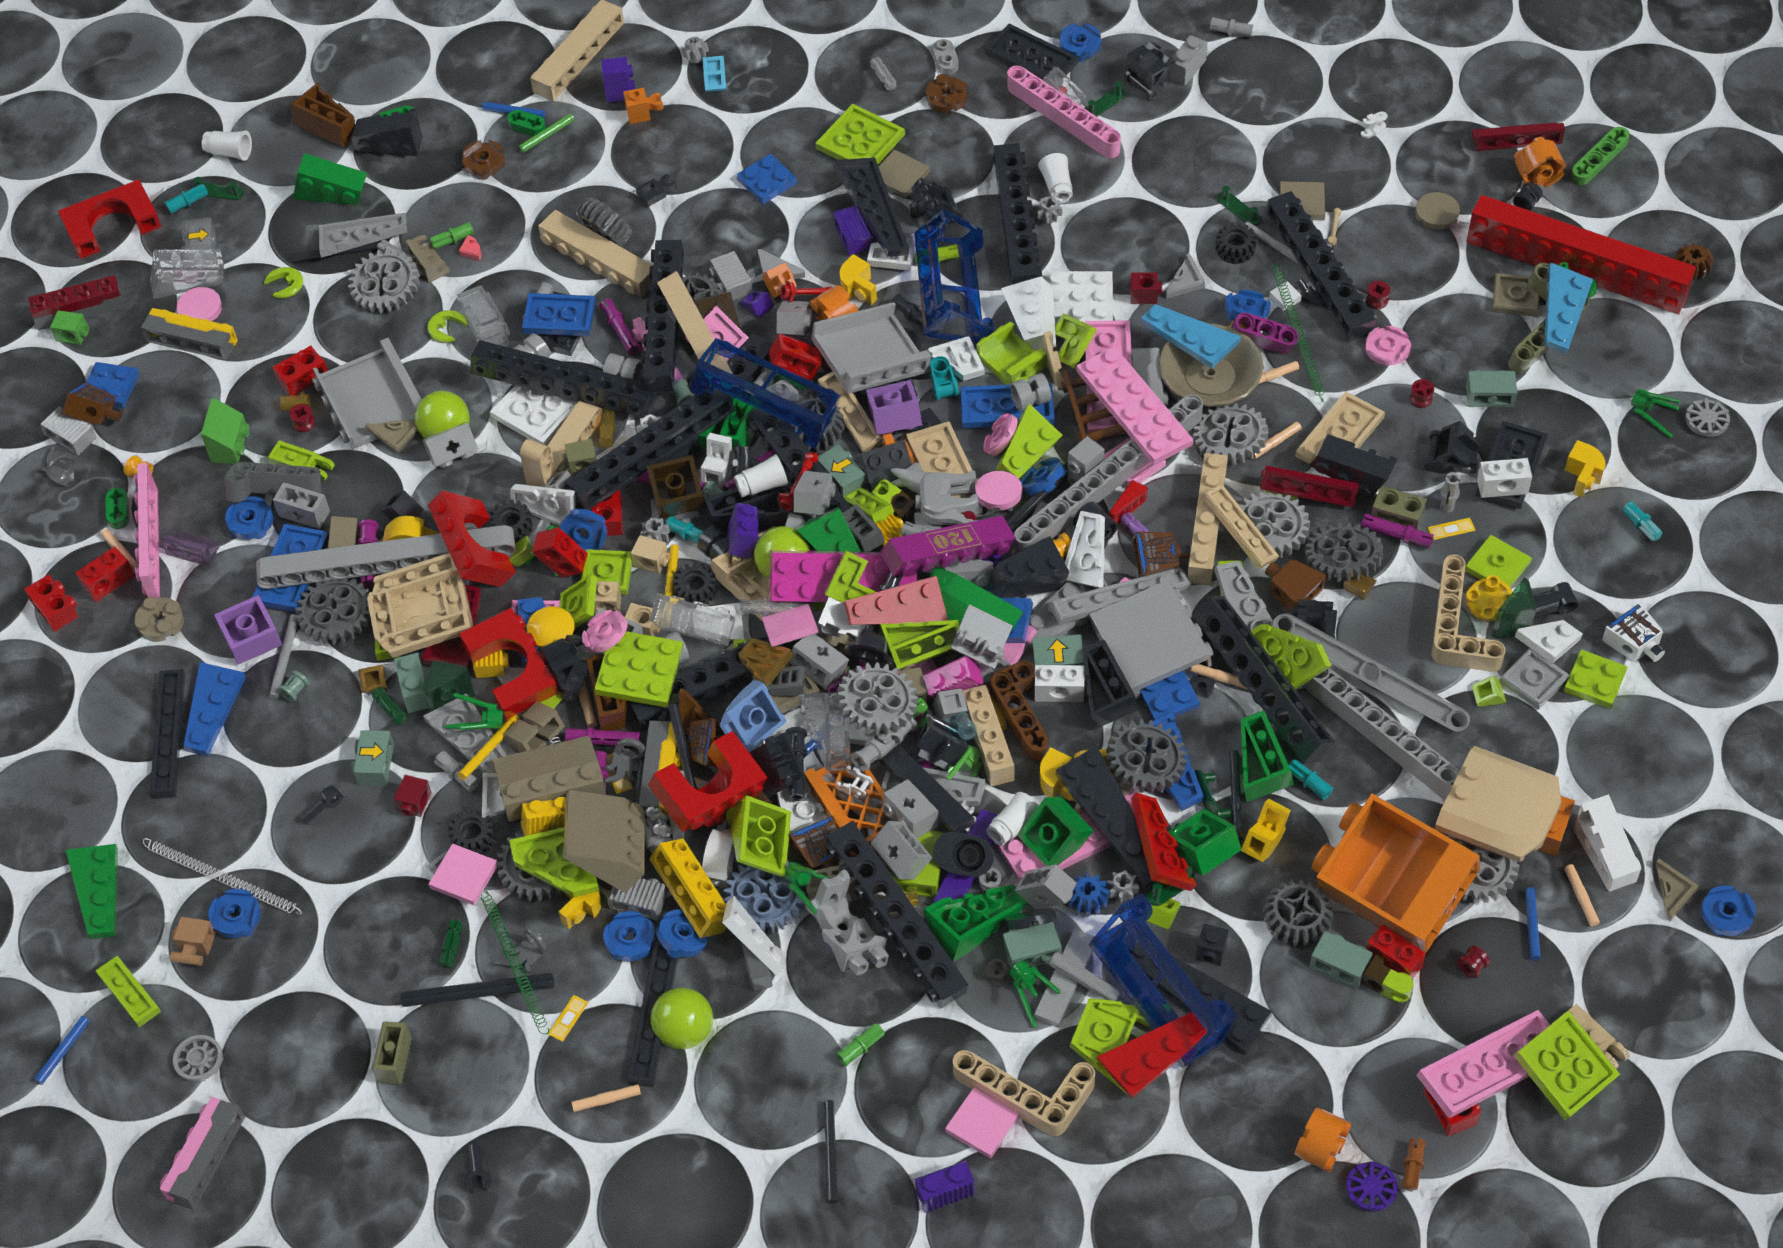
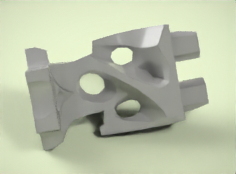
M842 870L832 879L825 878L821 880L817 894L811 901L818 911L817 914H813L807 906L806 909L819 923L824 942L833 950L840 970L843 972L851 969L858 976L868 970V962H872L877 968L887 964L889 957L885 951L887 938L877 936L864 918L858 919L857 916H853L848 908V904L852 899L851 894L848 892L850 876L846 870ZM845 924L848 929L845 931L840 930L838 925Z

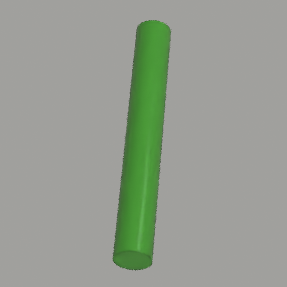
M568 114L519 145L520 151L524 153L572 123L574 117Z

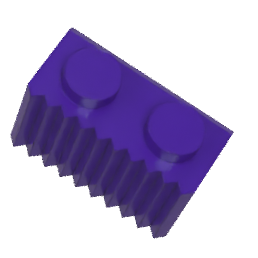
M625 56L623 58H607L606 60L603 58L601 60L602 75L607 102L624 101L623 92L635 89L634 79L630 80V77H633L632 64L628 65L627 57Z
M857 206L847 207V209L839 210L838 212L835 211L833 213L834 226L845 246L848 256L869 250L873 240H876Z
M737 503L728 524V553L730 555L751 558L758 540V509L749 504Z
M966 1160L915 1179L917 1196L924 1212L927 1214L929 1210L933 1212L934 1209L938 1210L939 1207L943 1208L944 1205L948 1206L949 1203L953 1204L954 1201L959 1202V1199H968L969 1196L973 1197L975 1194L974 1179Z

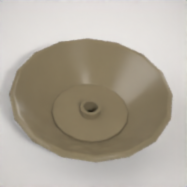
M1210 324L1241 336V342L1213 369L1169 341L1163 346L1159 358L1161 378L1169 389L1181 398L1188 395H1197L1202 399L1204 406L1230 405L1247 397L1260 383L1264 370L1261 351L1250 337L1237 332L1232 327Z

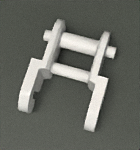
M1378 112L1374 115H1368L1367 119L1364 118L1363 124L1368 127L1365 128V132H1361V136L1363 138H1370L1376 135L1377 132L1385 129L1386 124L1384 120L1388 117L1387 113Z
M848 765L846 771L850 775L855 776L856 779L852 784L844 783L842 786L837 781L835 784L836 788L849 795L852 792L857 796L865 797L866 787L873 785L874 781L870 776L862 774L860 769L854 767L852 770L851 766ZM858 781L863 782L860 788L856 786Z
M652 806L646 809V815L656 823L653 827L654 833L663 837H669L672 834V829L666 824L667 816L659 808L654 809Z

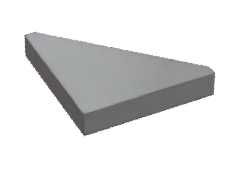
M758 249V257L763 274L786 262L794 279L805 278L804 269L762 249Z
M1191 254L1186 255L1185 261L1176 272L1170 287L1166 290V299L1205 288V281Z

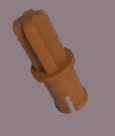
M1415 1137L1409 1139L1407 1158L1403 1160L1405 1170L1402 1187L1410 1192L1418 1189L1421 1170L1425 1167L1423 1156L1426 1141L1418 1138L1416 1145Z

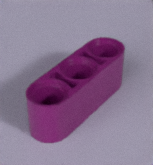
M1240 313L1231 325L1237 332L1250 337L1256 346L1280 354L1289 353L1298 340V333L1294 328L1249 313ZM1239 324L1244 325L1246 329L1241 328ZM1260 331L1266 332L1268 336L1263 335ZM1282 338L1287 339L1289 343L1284 342Z

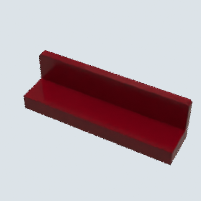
M1554 122L1473 129L1472 137L1476 151L1523 148L1531 144L1537 137H1544L1545 140H1551L1558 145L1563 142L1565 126L1564 123Z
M1268 465L1261 471L1260 476L1261 490L1353 507L1358 491V483Z

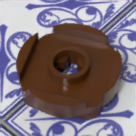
M939 74L926 87V100L929 107L941 113H949V110L956 108L957 111L963 108L968 100L966 82L946 74Z
M478 140L465 147L462 162L467 173L477 176L480 180H486L506 165L503 148L495 141L488 140L489 143H482L481 140Z

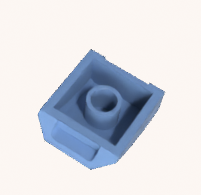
M753 680L728 706L722 717L720 727L725 735L733 731L747 751L751 752L784 725L787 720L772 700L765 684Z

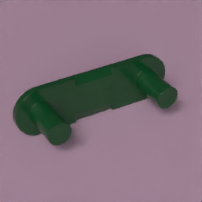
M1117 81L1115 88L1104 94L1097 101L1089 100L1088 106L1084 109L1098 117L1126 97V91L1122 88V82Z
M201 177L194 178L195 185L193 188L203 184L208 191L207 197L239 200L244 196V190L238 187L235 181L230 182V186L202 182Z
M1224 186L1222 192L1217 196L1218 202L1245 223L1250 222L1254 226L1260 224L1261 216L1257 213V207L1249 208L1230 193L1229 186Z
M1200 769L1195 770L1194 772L1203 794L1202 802L1205 809L1220 818L1231 817L1230 809L1219 810L1208 788L1207 782L1215 781V774H1203Z
M1187 864L1186 872L1188 877L1194 878L1196 881V877L1192 873L1193 866ZM1155 883L1153 889L1147 893L1146 901L1153 906H1160L1185 889L1168 884L1161 885Z

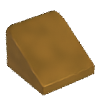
M1361 574L1360 580L1351 577L1350 582H1347L1345 579L1343 589L1365 600L1377 580Z
M384 665L358 669L363 693L371 692L377 687L387 688Z

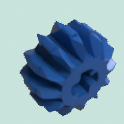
M1088 872L1085 874V878L1077 874L1075 877L1077 884L1072 891L1073 896L1068 901V906L1070 909L1076 908L1077 915L1082 911L1085 912L1087 917L1090 916L1091 911L1098 915L1100 908H1106L1109 898L1106 882L1099 881L1098 874L1093 878H1090Z

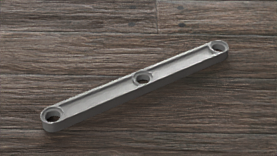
M1281 614L1274 619L1273 626L1279 628L1278 623L1281 618L1289 619L1291 629L1287 632L1322 644L1331 664L1445 727L1458 732L1466 729L1469 725L1470 716L1461 707L1293 615ZM1373 665L1376 667L1378 674L1374 679L1365 676L1364 670L1366 666ZM1453 714H1462L1465 717V724L1461 727L1453 725L1451 721Z

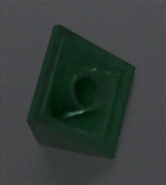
M1524 577L1498 609L1492 637L1495 639L1515 637L1518 629L1532 626L1537 607L1529 579Z
M432 661L422 687L429 713L457 699L453 697L454 693L461 695L467 693L471 698L475 696L466 666Z

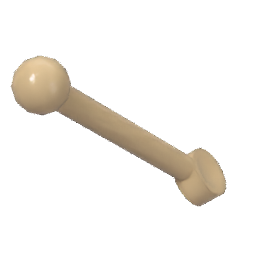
M1340 208L1333 210L1334 220L1331 236L1328 238L1329 245L1337 243L1335 235L1338 217L1341 215Z

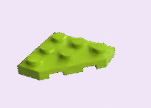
M1260 624L1251 630L1295 689L1332 667L1320 643L1268 624Z
M564 827L509 840L514 864L521 870L573 897L599 892L596 876L563 858Z

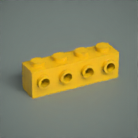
M678 839L660 843L650 857V861L698 936L704 938L723 933L727 928L722 923L726 903L685 840Z

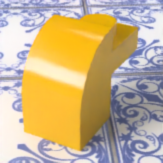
M853 254L840 268V286L850 295L848 300L855 295L859 300L872 305L877 300L876 285L869 281L871 279L870 264Z
M1579 440L1576 441L1568 456L1565 471L1579 476L1573 494L1582 498L1586 489L1590 491L1594 483L1600 485L1605 469V459L1597 448Z
M401 516L395 518L386 526L383 541L440 533L423 526L424 520L421 518Z
M1051 747L1040 765L1041 789L1047 797H1055L1059 793L1066 800L1075 801L1055 775L1056 770L1070 762L1072 757Z
M1271 799L1266 800L1257 823L1248 831L1241 851L1264 862L1280 842L1286 830L1284 826L1291 810Z
M600 891L578 897L565 893L571 900L559 911L562 924L566 928L570 929L574 924L580 923L586 913L593 918L598 915L602 904Z

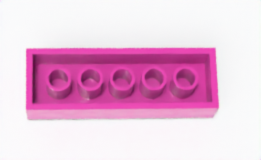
M770 550L769 599L771 601L827 602L829 596L825 595L826 589L844 552ZM851 552L868 561L858 583L878 592L880 585L884 584L889 573V568L880 552ZM917 571L910 575H903L899 586L915 582L917 580Z

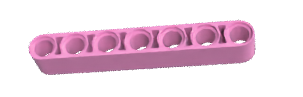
M1013 66L1009 68L1007 72V88L1010 93L1104 157L1115 158L1120 154L1121 135L1117 130L1024 67Z

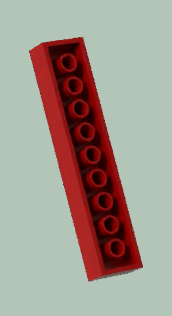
M1484 195L1480 196L1472 211L1466 241L1474 246L1534 266L1540 263L1548 265L1553 263L1559 266L1560 263L1566 262L1568 263L1569 270L1594 279L1596 286L1601 289L1678 315L1688 297L1696 266Z

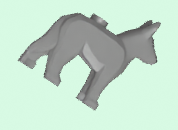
M917 462L906 469H891V472L900 478L891 482V484L897 487H906L919 494L915 497L916 509H921V515L925 521L935 525L951 526L978 521L966 519L961 514L962 512L978 508V494H975V471L965 474L924 472L920 463ZM958 494H973L970 498L963 499L952 496Z

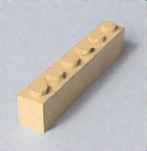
M600 0L591 9L589 14L580 21L579 25L568 34L567 38L556 47L551 56L545 59L541 67L532 74L530 79L533 93L554 102L624 24L622 8L605 0Z
M554 210L538 225L540 238L544 244L551 245L561 254L570 256L580 265H585L592 269L594 273L608 278L611 283L620 285L630 294H635L642 298L648 292V283H652L649 268L653 265L557 210Z
M1204 453L1188 569V580L1191 584L1211 586L1220 520L1203 500L1202 496L1205 492L1221 484L1225 486L1228 455Z

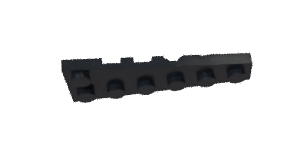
M875 157L834 160L833 168L886 256L908 255L910 250Z
M1094 746L1058 768L1055 775L1131 873L1136 876L1141 886L1146 889L1157 882L1151 880L1135 815L1098 747Z
M1137 935L1123 954L1125 962L1149 981L1154 982L1163 992L1172 995L1186 1010L1195 1011L1207 1025H1210L1219 1033L1220 1037L1244 1055H1246L1271 1016V1010Z

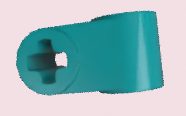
M943 356L934 357L930 361V380L936 401L952 395L958 397L959 388L949 360Z

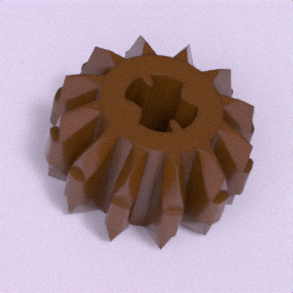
M1693 242L1690 246L1684 244L1682 248H1679L1675 259L1696 266L1693 280H1695L1697 277L1703 279L1706 274H1709L1713 266L1714 255L1710 253V249H1704L1703 244L1696 246Z

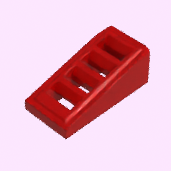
M1134 480L1130 481L1109 511V516L1119 524L1122 515H1125L1127 512H1134L1147 500L1148 487Z

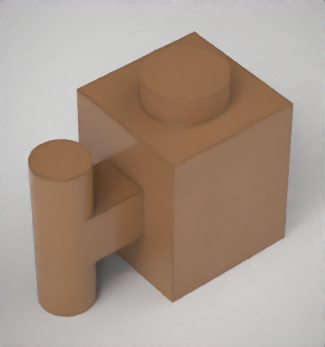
M181 917L178 926H175L173 929L172 939L178 950L182 951V953L172 951L170 961L201 966L203 956L195 954H209L216 934L211 922Z

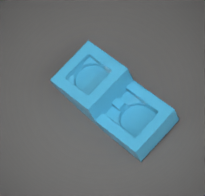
M724 56L703 57L705 92L725 91Z

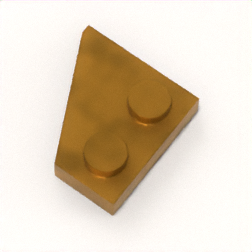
M751 638L738 654L741 662L766 687L771 684L793 657L791 649L778 645L771 646L768 642Z

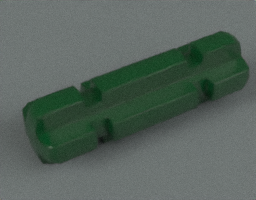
M377 687L371 692L372 698L379 703V706L390 718H393L392 720L396 725L400 726L407 721L405 712L399 709L397 703L386 694L382 687Z
M450 919L448 921V931L445 934L442 947L443 953H441L439 959L442 967L452 968L454 966V956L457 953L460 940L459 934H461L463 927L460 920Z

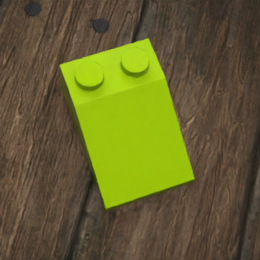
M746 795L733 809L731 835L737 862L784 877L786 873L791 811Z

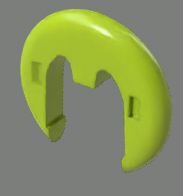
M291 267L277 268L271 271L264 280V284H269L279 278H286L287 283L291 286L272 295V297L279 299L294 296L303 286V276L298 270Z
M445 310L435 314L429 320L427 329L429 335L436 341L444 343L455 341L452 336H448L437 329H443L446 326L445 320H452L467 327L466 318L457 311Z

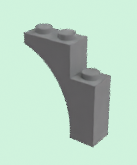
M914 513L916 526L929 527L932 530L941 528L940 525L925 521L921 513ZM976 558L966 563L957 562L947 567L939 566V568L956 573L979 587L987 586L994 572L993 562Z

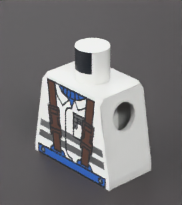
M1640 603L1606 626L1602 640L1632 661H1637L1646 654L1656 662L1665 653L1658 645L1663 631Z

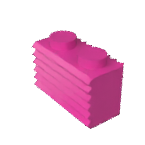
M966 656L923 675L927 692L933 697H936L938 692L960 688L963 691L971 687L974 688L979 683L983 684V678L977 661L975 662V660Z

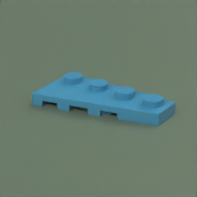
M1550 263L1548 267L1549 281L1547 283L1548 300L1546 302L1547 319L1545 321L1544 346L1566 354L1593 279Z
M1156 304L1141 317V324L1211 369L1241 342V336Z

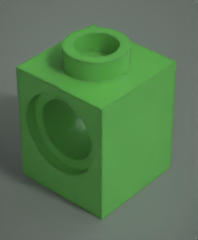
M57 311L50 329L56 342L81 345L84 337L88 335L89 325L86 323L83 314Z

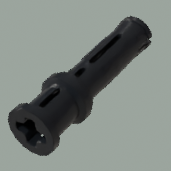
M790 727L785 730V733L804 773V758L807 756V749L805 748L807 731L802 727ZM804 778L789 786V799L791 801H802L805 799Z

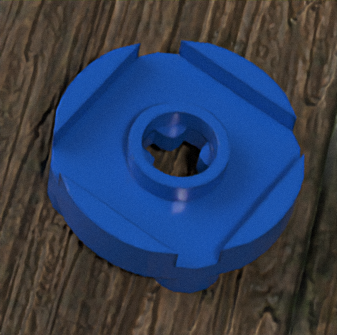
M1077 23L1071 24L1062 30L1059 47L1077 56L1078 62H1083L1086 58L1097 54L1101 49V34L1096 27L1084 23V26H1077Z
M1239 290V294L1235 295L1232 292L1227 295L1225 302L1227 318L1232 321L1240 313H1249L1267 318L1271 306L1269 299L1268 301L1264 300L1263 294L1253 290Z
M1053 457L1040 462L1041 467L1036 470L1032 467L1022 476L1020 482L1027 496L1040 491L1048 493L1054 489V483L1067 472L1058 458Z
M249 496L246 500L236 505L233 503L225 515V521L231 535L240 539L264 538L267 531L271 528L274 519L272 510L266 501L255 496ZM250 515H253L254 518L252 520L246 521L244 519L249 518Z
M572 509L564 517L560 525V529L585 551L586 549H601L607 538V527L604 517L589 510ZM577 529H586L588 533H586L585 536H582L581 531Z
M1728 885L1711 889L1702 903V918L1706 925L1710 927L1711 932L1717 936H1737L1749 930L1756 913L1754 902L1745 892L1742 894L1736 891V887ZM1724 906H1727L1729 910H1734L1735 912H1733L1732 915L1725 914L1723 912Z
M230 889L224 892L225 895L219 899L216 897L209 908L208 917L216 934L226 938L248 937L253 934L254 928L258 925L261 918V908L256 898L249 891ZM235 909H238L240 915L232 918L229 913H234Z
M672 910L666 913L657 927L659 942L667 950L668 955L673 958L693 957L700 954L704 950L709 936L704 938L698 936L682 910ZM681 930L682 933H687L688 935L682 936L678 932Z
M626 911L614 916V920L609 925H606L603 933L606 949L612 958L621 961H635L648 957L652 952L656 939L652 922L636 911ZM627 932H632L636 936L630 941L623 939V937L627 936Z

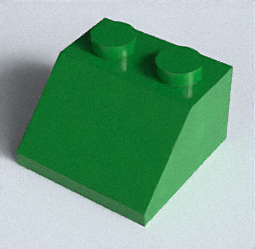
M1045 797L1017 836L1046 866L1055 864L1058 866L1080 850L1094 830L1062 797Z
M1202 809L1168 831L1172 837H1175L1178 844L1175 849L1180 858H1184L1187 864L1193 866L1192 870L1202 876L1241 851L1235 826L1206 809Z

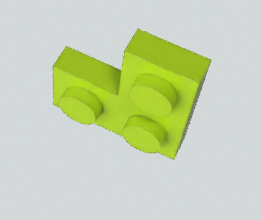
M1063 313L1055 326V335L1065 340L1058 353L1060 363L1075 369L1097 329Z
M845 550L826 589L825 595L843 603V601L875 593L876 591L858 583L868 561Z

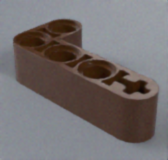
M1019 661L993 674L990 693L1029 759L1039 761L1047 753L1049 739L1022 692L1027 691L1033 685L1034 666L1028 661ZM1023 673L1027 674L1029 677L1020 678L1018 675ZM1005 684L1007 687L1002 689L998 688L996 685ZM1014 703L1017 704L1019 707L1010 708L1008 705ZM1027 723L1031 727L1022 728L1020 727V724Z

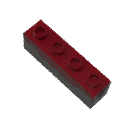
M116 275L28 297L31 315L38 330L50 328L57 311L83 314L84 318H89L125 308L122 291Z

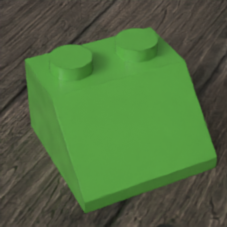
M211 398L201 433L211 463L236 464L239 462L240 455L244 454L245 437L249 436V424L246 423L242 413L217 399Z

